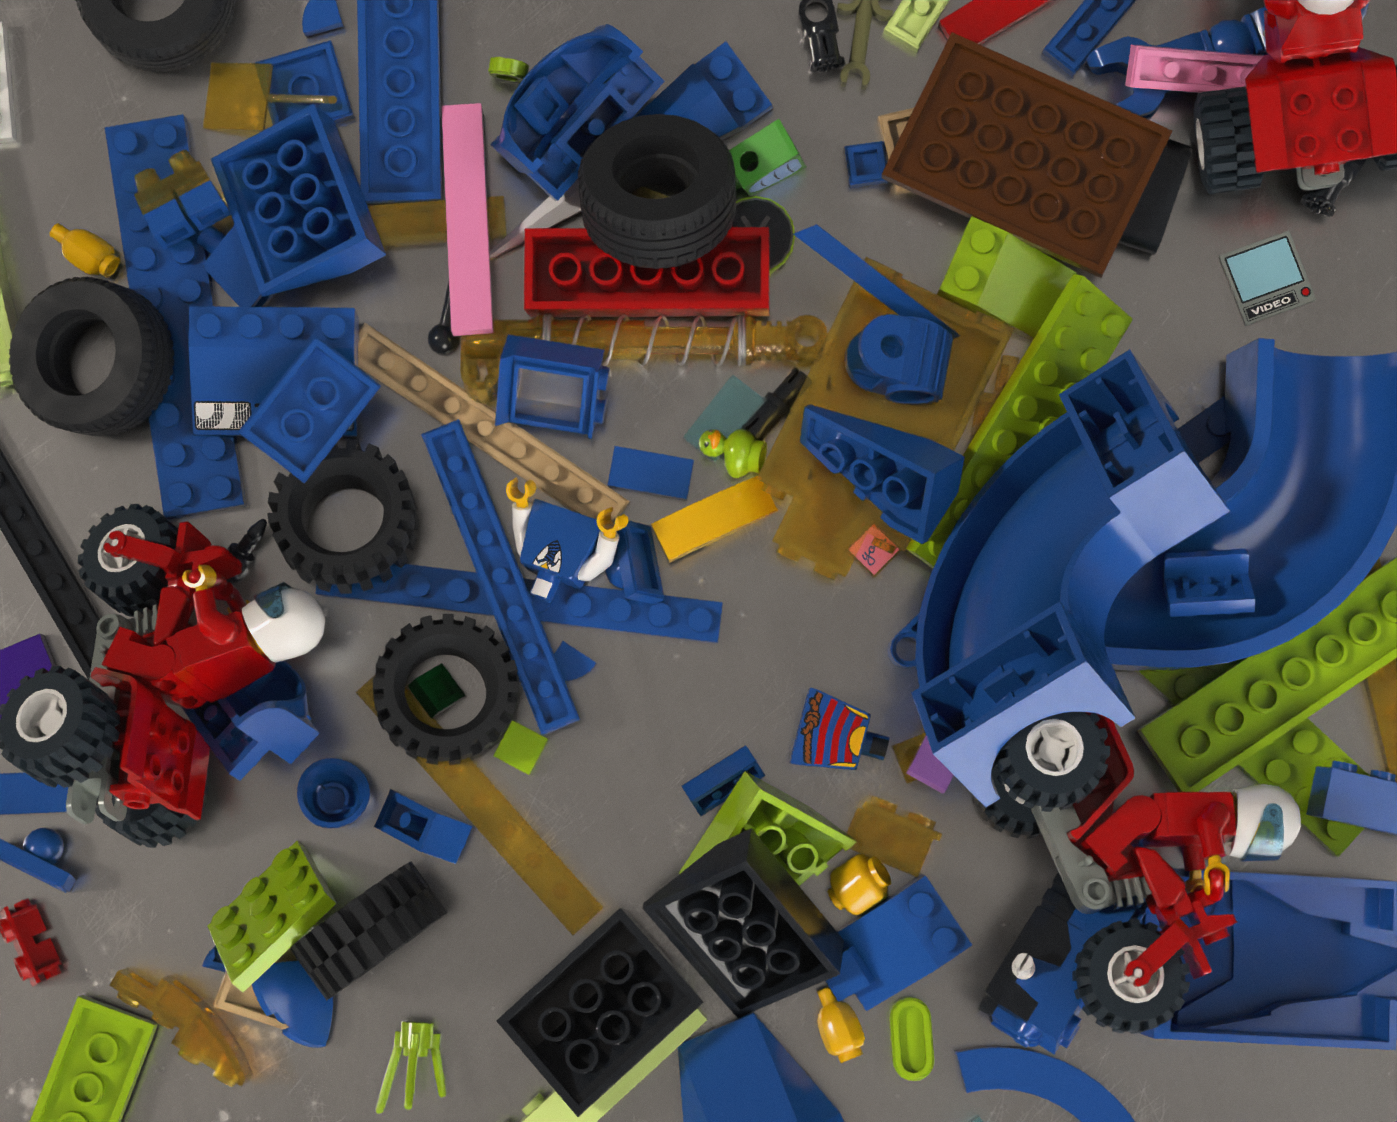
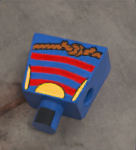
M810 687L807 692L789 763L803 766L857 770L861 755L883 761L890 737L867 731L871 714Z

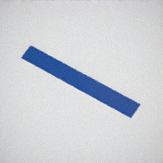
M816 224L793 234L899 316L924 318L948 330V333L952 334L953 339L961 336Z

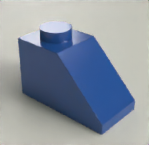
M392 789L389 791L374 826L420 852L454 864L457 863L472 828L471 825L448 813Z

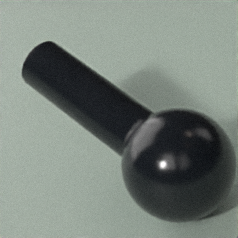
M449 281L439 324L435 325L428 334L429 347L439 355L453 353L460 341V337L453 336L451 332Z

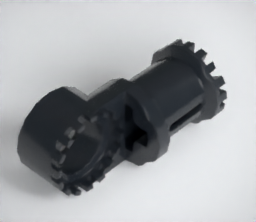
M802 0L799 5L798 18L802 25L804 39L809 40L813 61L809 65L810 71L821 73L823 70L827 72L828 67L830 71L843 67L846 63L845 58L840 56L836 38L839 28L833 1ZM819 2L827 8L828 14L823 21L813 22L806 17L805 9L810 3ZM822 42H824L826 54L824 53V48H823V43H822Z
M1366 159L1352 160L1343 164L1344 178L1342 181L1330 188L1310 190L1308 194L1302 196L1300 201L1306 209H1310L1309 211L1311 212L1316 209L1315 214L1319 215L1320 213L1322 216L1332 217L1336 211L1334 204L1342 188L1348 187L1350 181L1356 178Z

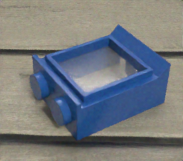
M508 334L499 365L495 426L511 422L587 434L588 438L592 439L595 424H603L606 410V400L599 399L600 390L607 391L610 367L603 366L605 350Z

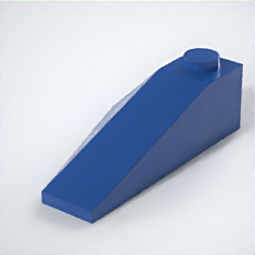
M811 404L804 407L800 443L833 474L840 472L856 487L853 493L862 501L868 498L883 513L880 518L889 527L921 544L926 543L959 491L965 456L931 439Z

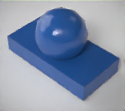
M628 521L625 528L617 531L619 534L617 551L615 552L612 565L605 570V574L611 584L624 590L626 599L655 605L664 600V593L652 529L649 525Z
M45 827L31 831L25 837L22 846L23 850L0 839L1 861L64 893L70 892L76 879L70 873L54 866L61 858L64 850L63 840L54 829Z

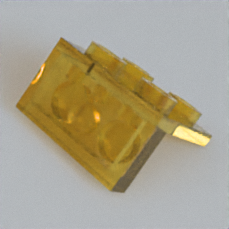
M871 796L869 802L859 800L846 832L857 841L850 849L867 855L870 858L873 856L877 857L882 863L918 878L932 841H940L942 833L933 830L936 822L914 812H909L907 818L895 814L897 805L876 796Z

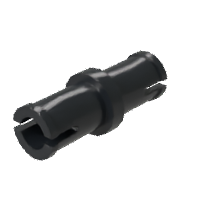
M794 367L773 393L768 392L763 397L764 403L741 428L749 431L756 440L764 441L763 439L782 418L787 419L791 415V407L813 385L811 379L804 372H799V369Z

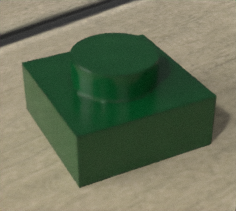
M442 663L415 678L408 685L410 691L431 719L466 696Z

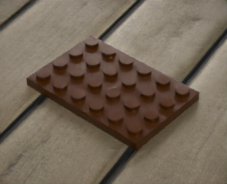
M952 32L882 172V179L965 217L971 218L972 216L1005 230L1033 248L1102 278L1173 130Z

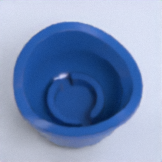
M326 758L312 763L305 769L298 782L297 798L302 813L311 823L322 828H340L351 824L362 815L369 802L370 788L367 778L358 767L342 759Z

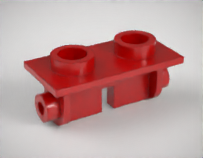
M29 898L13 905L16 912L12 914L8 906L0 911L2 917L0 919V933L6 944L9 942L14 944L18 957L14 958L13 961L22 981L29 979L32 987L41 982L38 975L42 973L46 980L61 974L59 965L62 964V961L51 938L37 944L35 943L33 937L47 931L37 905H32Z

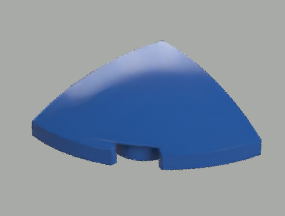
M299 961L274 963L252 984L253 991L266 1016L274 1014L279 1022L286 1024L289 1028L283 1029L282 1034L294 1042L312 1048L325 1047L332 1021L333 997L326 1001Z

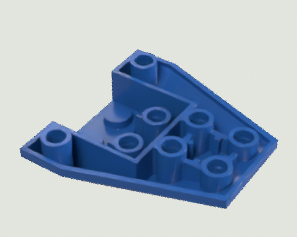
M754 1012L686 1040L678 1047L683 1122H844L836 1106Z

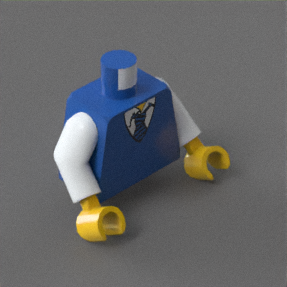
M517 477L507 484L506 494L514 502L512 504V529L516 553L520 557V563L528 571L537 574L530 590V595L542 601L552 603L560 583L580 589L586 581H591L612 565L619 541L617 531L625 528L628 524L629 519L625 514L619 515L614 524L611 520L613 507L601 511L597 519L538 499H534L532 504L528 501V498L533 496L537 488L533 480L530 479L525 482V494L518 489Z

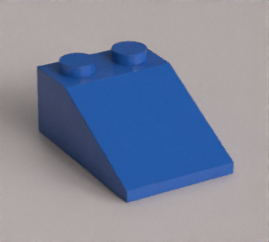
M922 873L887 896L885 901L837 930V933L844 940L843 950L854 945L875 978L871 985L854 993L866 1011L939 969L972 946V943L929 879Z

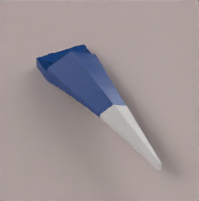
M725 41L696 64L692 63L635 117L653 114L684 117L705 126L715 133L718 138L724 140L743 131L773 109V105L727 41ZM578 179L558 201H554L549 196L490 251V259H495L525 242V228H552L582 212Z

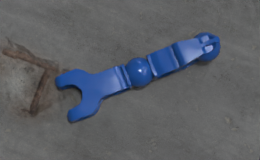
M1369 3L1361 9L1362 20L1367 14ZM1263 7L1250 14H1246L1242 17L1241 21L1235 19L1222 20L1212 26L1208 32L1205 29L1201 32L1192 33L1157 45L1156 47L1267 55L1266 40L1263 36V31L1265 30L1264 11H1267V9ZM1127 36L1093 50L1086 61L1093 74L1102 75L1119 72L1126 76L1131 44L1154 45H1149L1141 39ZM1133 88V95L1115 105L1149 120L1158 110L1164 95L1172 90Z

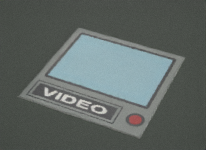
M1289 230L1219 255L1246 326L1317 300Z

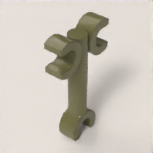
M854 0L850 4L838 3V14L849 16L856 12L850 60L843 67L839 81L842 87H846L848 75L851 73H857L861 76V89L866 90L869 85L870 71L865 65L872 14L879 21L885 22L889 21L893 14L892 10H885L879 6L881 0Z

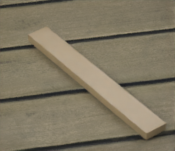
M365 322L359 329L358 367L441 424L446 425L459 419L469 443L524 480H533L536 483L537 489L567 509L597 519L601 511L613 507L611 520L615 523L616 518L622 515L630 504L629 500L515 423L507 422L495 426L496 411Z

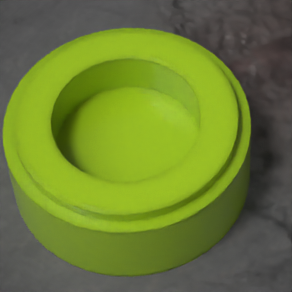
M503 57L490 58L488 73L494 78L510 82H521L529 72V65L525 62Z

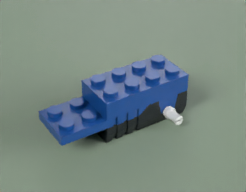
M1143 839L1131 845L1133 847H1143ZM1058 872L1052 881L1051 889L1048 888L1045 892L1041 905H1037L986 988L985 996L978 1010L989 1016L991 1025L1006 1033L1014 1041L1026 1048L1028 1046L1036 1047L1040 1045L1054 1055L1060 1045L1068 1048L1080 1028L1079 1024L1082 1019L1077 1016L1085 1006L1082 999H1077L1074 990L1078 988L1077 981H1072V972L1077 968V963L1074 961L1077 954L1084 948L1082 945L1099 930L1114 922L1122 921L1123 923L1130 919H1137L1142 924L1146 911L1141 909V905L1135 906L1133 897V905L1128 908L1124 907L1123 899H1121L1123 906L1119 909L1114 910L1112 905L1094 914L1081 913L1073 905Z

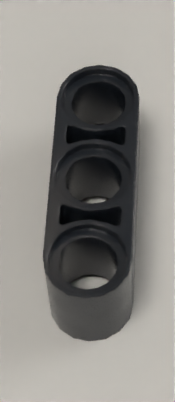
M1171 139L1168 140L1119 243L1152 255L1156 254L1192 153V146Z

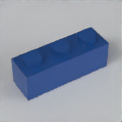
M745 745L682 785V788L701 817L726 801L744 771L759 779L763 778L765 774Z

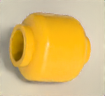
M857 854L832 870L830 874L831 888L828 889V894L832 903L839 910L845 908L853 915H862L886 900L889 894L888 886L891 885V878L886 867L877 857L873 856L870 858L864 854Z

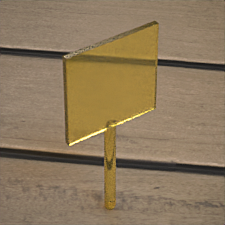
M211 63L203 129L265 130L268 102L335 104L337 97L329 95L269 94L273 70L272 64Z

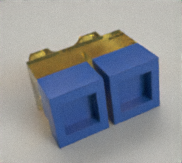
M182 150L171 156L168 161L174 174L163 180L160 179L154 168L146 169L134 176L138 193L134 194L152 236L164 250L196 234L189 218L201 231L231 215L227 204L221 197L206 169L200 161L196 162L187 150ZM179 199L181 200V202H182V204H183V206H184V208H185V210H186V212H187L189 218L186 216V214H185V212H184V210H183V208H182V206H181V204H180V202H179Z

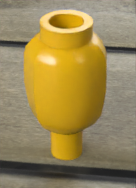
M59 223L52 227L49 234L50 237L62 244L64 257L74 266L91 276L102 275L105 278H109L115 273L120 264V258L115 255L114 247L110 243L85 229L70 231Z
M829 987L817 991L823 1006L819 1011L817 1023L828 1053L838 1056L840 1063L863 1055L860 1046L863 1045L865 1037L852 1007L845 1002H838Z

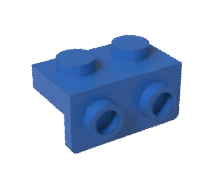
M1231 549L1165 554L1162 587L1169 616L1194 617L1197 615H1234L1255 612V595L1248 575V550Z

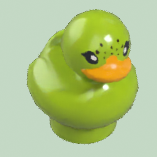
M710 429L705 431L699 438V448L704 455L717 457L724 453L726 471L731 477L740 478L749 472H762L766 460L767 443L755 440L749 431L737 429L726 438L721 431Z

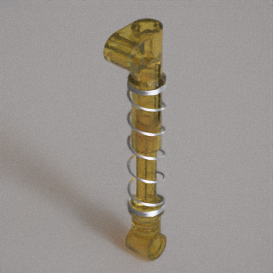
M539 314L535 319H493L494 333L461 335L460 372L465 392L469 398L475 402L488 403L497 399L500 358L508 334L604 349V366L610 360H638L644 366L650 354H673L676 363L681 367L686 362L688 354H711L713 362L719 367L723 364L726 355L732 354L737 360L739 367L741 365L743 367L745 365L751 366L755 361H761V356H766V361H771V356H776V361H781V356H786V361H792L798 366L808 367L817 364L823 358L828 333L822 320L811 315H803L793 321H786V326H782L781 321H776V326H772L771 321H766V326H761V320H755L751 315L741 316L737 314L733 318L730 327H707L704 317L699 314L695 318L692 327H670L667 318L662 314L656 319L654 326H645V320H629L625 314L620 316L618 320H592L587 314L583 315L580 320H554L551 314ZM661 318L664 320L666 327H658ZM699 318L703 323V327H696ZM805 335L811 336L815 339L816 344L808 347L802 346L797 342V338ZM677 354H684L681 363ZM715 354H723L719 363ZM477 360H485L488 375L485 376L484 382H477L480 379V369Z

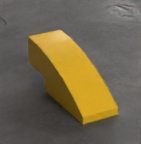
M757 475L652 523L651 527L669 563L777 512L778 509L761 476Z

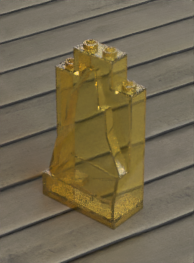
M868 257L864 259L866 263L961 336L953 339L943 397L938 403L900 404L887 400L885 395L866 391L856 385L847 373L844 362L847 345L873 319L881 315L898 314L858 283L853 282L757 477L758 480L764 482L762 491L781 500H784L786 494L793 496L772 540L779 544L776 552L796 562L803 556L816 563L813 568L814 571L832 580L836 579L837 574L844 577L847 576L867 533L874 536L872 545L891 554L894 553L896 548L905 551L911 538L889 527L880 518L883 513L868 498L862 501L853 493L856 487L840 472L833 474L800 443L804 407L811 404L931 439L954 451L1014 331V328L979 311L973 313L903 279V274Z

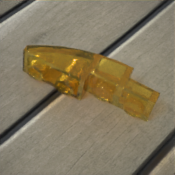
M129 968L119 970L109 986L119 991L116 996L121 1001L135 1008H138L139 1005L144 1006L153 1012L151 1018L155 1022L168 1029H173L174 1026L179 1028L171 1044L180 1048L178 1051L179 1056L194 1065H199L201 1062L215 1070L213 1076L228 1086L234 1087L235 1084H238L242 1087L250 1081L253 1071L236 1037L215 1010L190 987L172 975L163 977L159 984L155 985Z

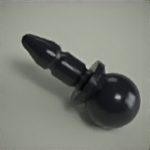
M260 519L250 526L247 534L243 536L238 544L231 543L229 545V552L242 563V572L227 579V582L237 583L245 577L248 565L254 561L252 552L258 545V541L264 536L267 526L265 519Z

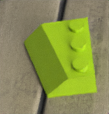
M744 771L679 874L715 845L752 828L800 886L813 874L818 876L829 867L826 863L842 849L847 851L857 841L810 806Z

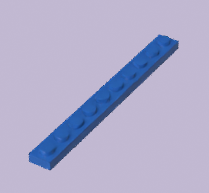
M393 563L390 566L393 577L385 583L379 575L371 578L370 580L374 588L366 591L362 590L360 583H353L352 593L341 594L336 584H332L330 592L321 590L316 585L315 594L494 616L476 572L404 564L400 568ZM523 578L530 593L535 580ZM560 583L552 603L542 601L530 595L541 622L718 643L723 602L664 595V600L653 605L626 599L624 590L584 585L578 589Z

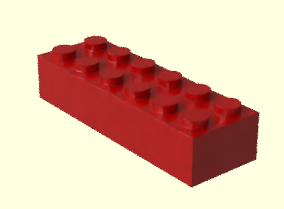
M731 227L724 239L709 253L690 263L660 269L636 267L615 259L601 250L591 240L585 228H525L524 310L529 317H544L545 314H551L552 317H582L585 314L590 317H620L623 314L627 317H659L661 314L665 317L698 316L699 314L701 316H736L737 314L741 316H770L769 227Z

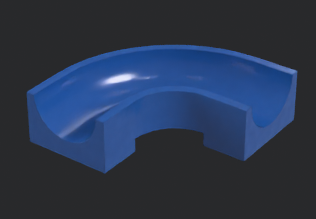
M1258 338L1226 355L1225 435H1231L1226 458L1211 483L1225 501L1230 512L1153 558L1141 567L1122 587L1110 608L1104 632L1106 652L1114 670H1177L1229 663L1260 654L1290 641L1316 625L1336 609L1364 580L1381 556L1397 526V351L1368 356L1307 355L1277 349L1274 347L1275 339ZM1231 549L1248 550V575L1255 595V612L1234 615H1197L1194 617L1169 616L1162 587L1165 554Z
M1130 349L1059 394L1067 412L1043 428L1019 448L976 494L942 547L929 577L921 603L916 633L915 657L919 688L911 692L933 755L985 807L1000 799L991 775L996 756L1005 743L1026 726L1043 718L1067 712L1099 714L1111 719L1120 727L1136 718L1106 652L1104 632L1110 608L1122 587L1141 567L1230 512L1225 501L1215 489L1175 426L1174 422L1179 420L1176 411Z

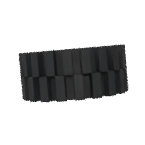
M348 438L346 448H339L338 443H336L305 484L291 473L287 477L278 472L273 481L278 493L269 492L268 504L273 512L267 513L268 524L273 531L272 536L285 561L292 571L296 569L302 580L310 584L314 579L318 588L330 592L332 584H336L341 594L352 593L353 583H360L362 590L366 591L374 588L370 580L371 578L379 575L385 583L393 577L390 566L393 563L402 568L408 561L405 549H414L417 540L413 530H419V519L416 513L417 507L403 470L399 471L396 461L389 454L382 458L379 447L368 443L366 450L362 451L358 440ZM344 488H356L369 492L381 502L384 513L382 524L377 534L367 544L352 551L335 552L318 546L309 538V516L320 499L335 490Z
M443 614L440 620H432L431 615L420 618L419 625L412 627L409 623L401 628V635L396 639L392 637L385 645L383 656L378 658L375 666V678L373 677V697L378 721L382 729H385L389 734L390 741L396 747L400 745L406 750V754L414 759L419 756L427 759V763L438 765V761H449V765L460 764L462 759L469 757L470 760L480 757L482 751L488 747L491 749L496 745L503 732L507 731L511 723L519 694V681H517L516 677L518 670L515 660L510 659L508 655L509 648L502 640L499 643L494 638L495 631L487 625L484 629L475 625L476 619L465 616L464 621L454 620V614ZM453 655L470 662L483 678L486 688L485 703L478 715L461 727L438 729L428 726L412 713L405 698L407 680L415 667L430 657Z
M411 861L335 912L327 920L302 937L290 950L327 1001L414 939L448 912Z

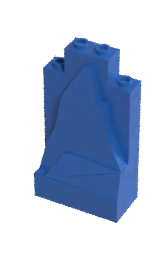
M1171 866L1184 882L1189 879L1190 871H1185L1182 866ZM1200 869V870H1202V880H1203L1205 869ZM1229 870L1230 883L1228 891L1225 892L1224 888L1223 898L1215 904L1204 908L1207 916L1234 914L1237 923L1227 927L1230 936L1205 946L1203 939H1198L1212 972L1197 979H1193L1191 973L1186 974L1185 981L1190 982L1189 992L1184 993L1182 996L1185 1002L1181 1009L1176 1010L1173 1013L1174 1017L1169 1021L1140 1033L1153 1039L1396 1050L1397 881ZM1144 900L1141 909L1146 911L1142 919V924L1145 925L1151 922L1158 925L1157 931L1162 930L1159 927L1156 914L1150 912ZM1187 916L1180 918L1189 928L1192 927ZM1182 955V956H1180V957H1181L1182 963L1185 964L1186 962H1185V959H1184V957H1183V955Z

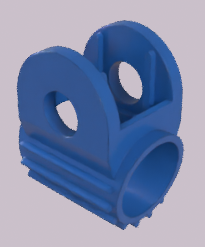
M893 314L881 315L867 324L863 331L858 333L847 345L844 356L847 373L860 388L885 395V398L891 402L911 405L938 403L943 397L953 342L952 334H949L948 330L939 324L915 316L902 317Z

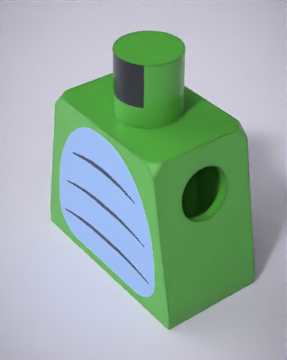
M780 119L772 122L729 150L734 161L736 190L743 187L750 197L807 167ZM758 162L756 169L747 171L750 164Z

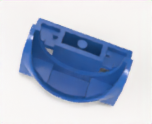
M609 24L597 26L593 31L563 43L530 70L514 91L504 114L500 135L492 142L491 146L519 173H526L554 201H558L578 179L580 162L588 147L607 129L624 120L633 118L665 81L640 57L643 51L626 35ZM546 76L570 107L548 134L539 136L514 105L536 78Z
M285 660L275 663L274 670L224 699H219L212 703L207 701L201 707L195 709L181 707L191 722L195 724L196 729L227 772L239 781L257 765L269 750L291 764L320 734L311 723L312 717L308 712L305 683L296 670Z

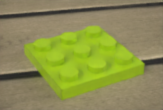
M298 841L289 848L280 851L273 859L272 865L259 877L248 881L242 893L230 905L220 908L213 916L211 923L207 925L231 983L242 992L246 991L337 904L309 851Z

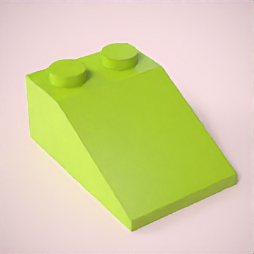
M971 216L935 299L1033 341L1073 274L1077 273L1038 249L1027 245L1009 232Z

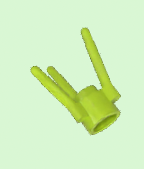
M401 1021V1031H395L394 1047L376 1106L377 1114H381L384 1111L402 1049L403 1056H408L404 1108L407 1110L412 1108L418 1057H428V1049L431 1050L438 1095L440 1097L446 1096L445 1077L440 1053L441 1034L433 1033L434 1023Z

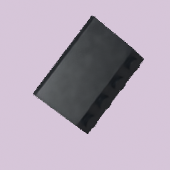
M752 828L715 845L643 903L642 909L737 1018L840 975L844 940Z
M619 908L497 1019L496 1022L575 1115L580 1117L704 1002L627 910Z

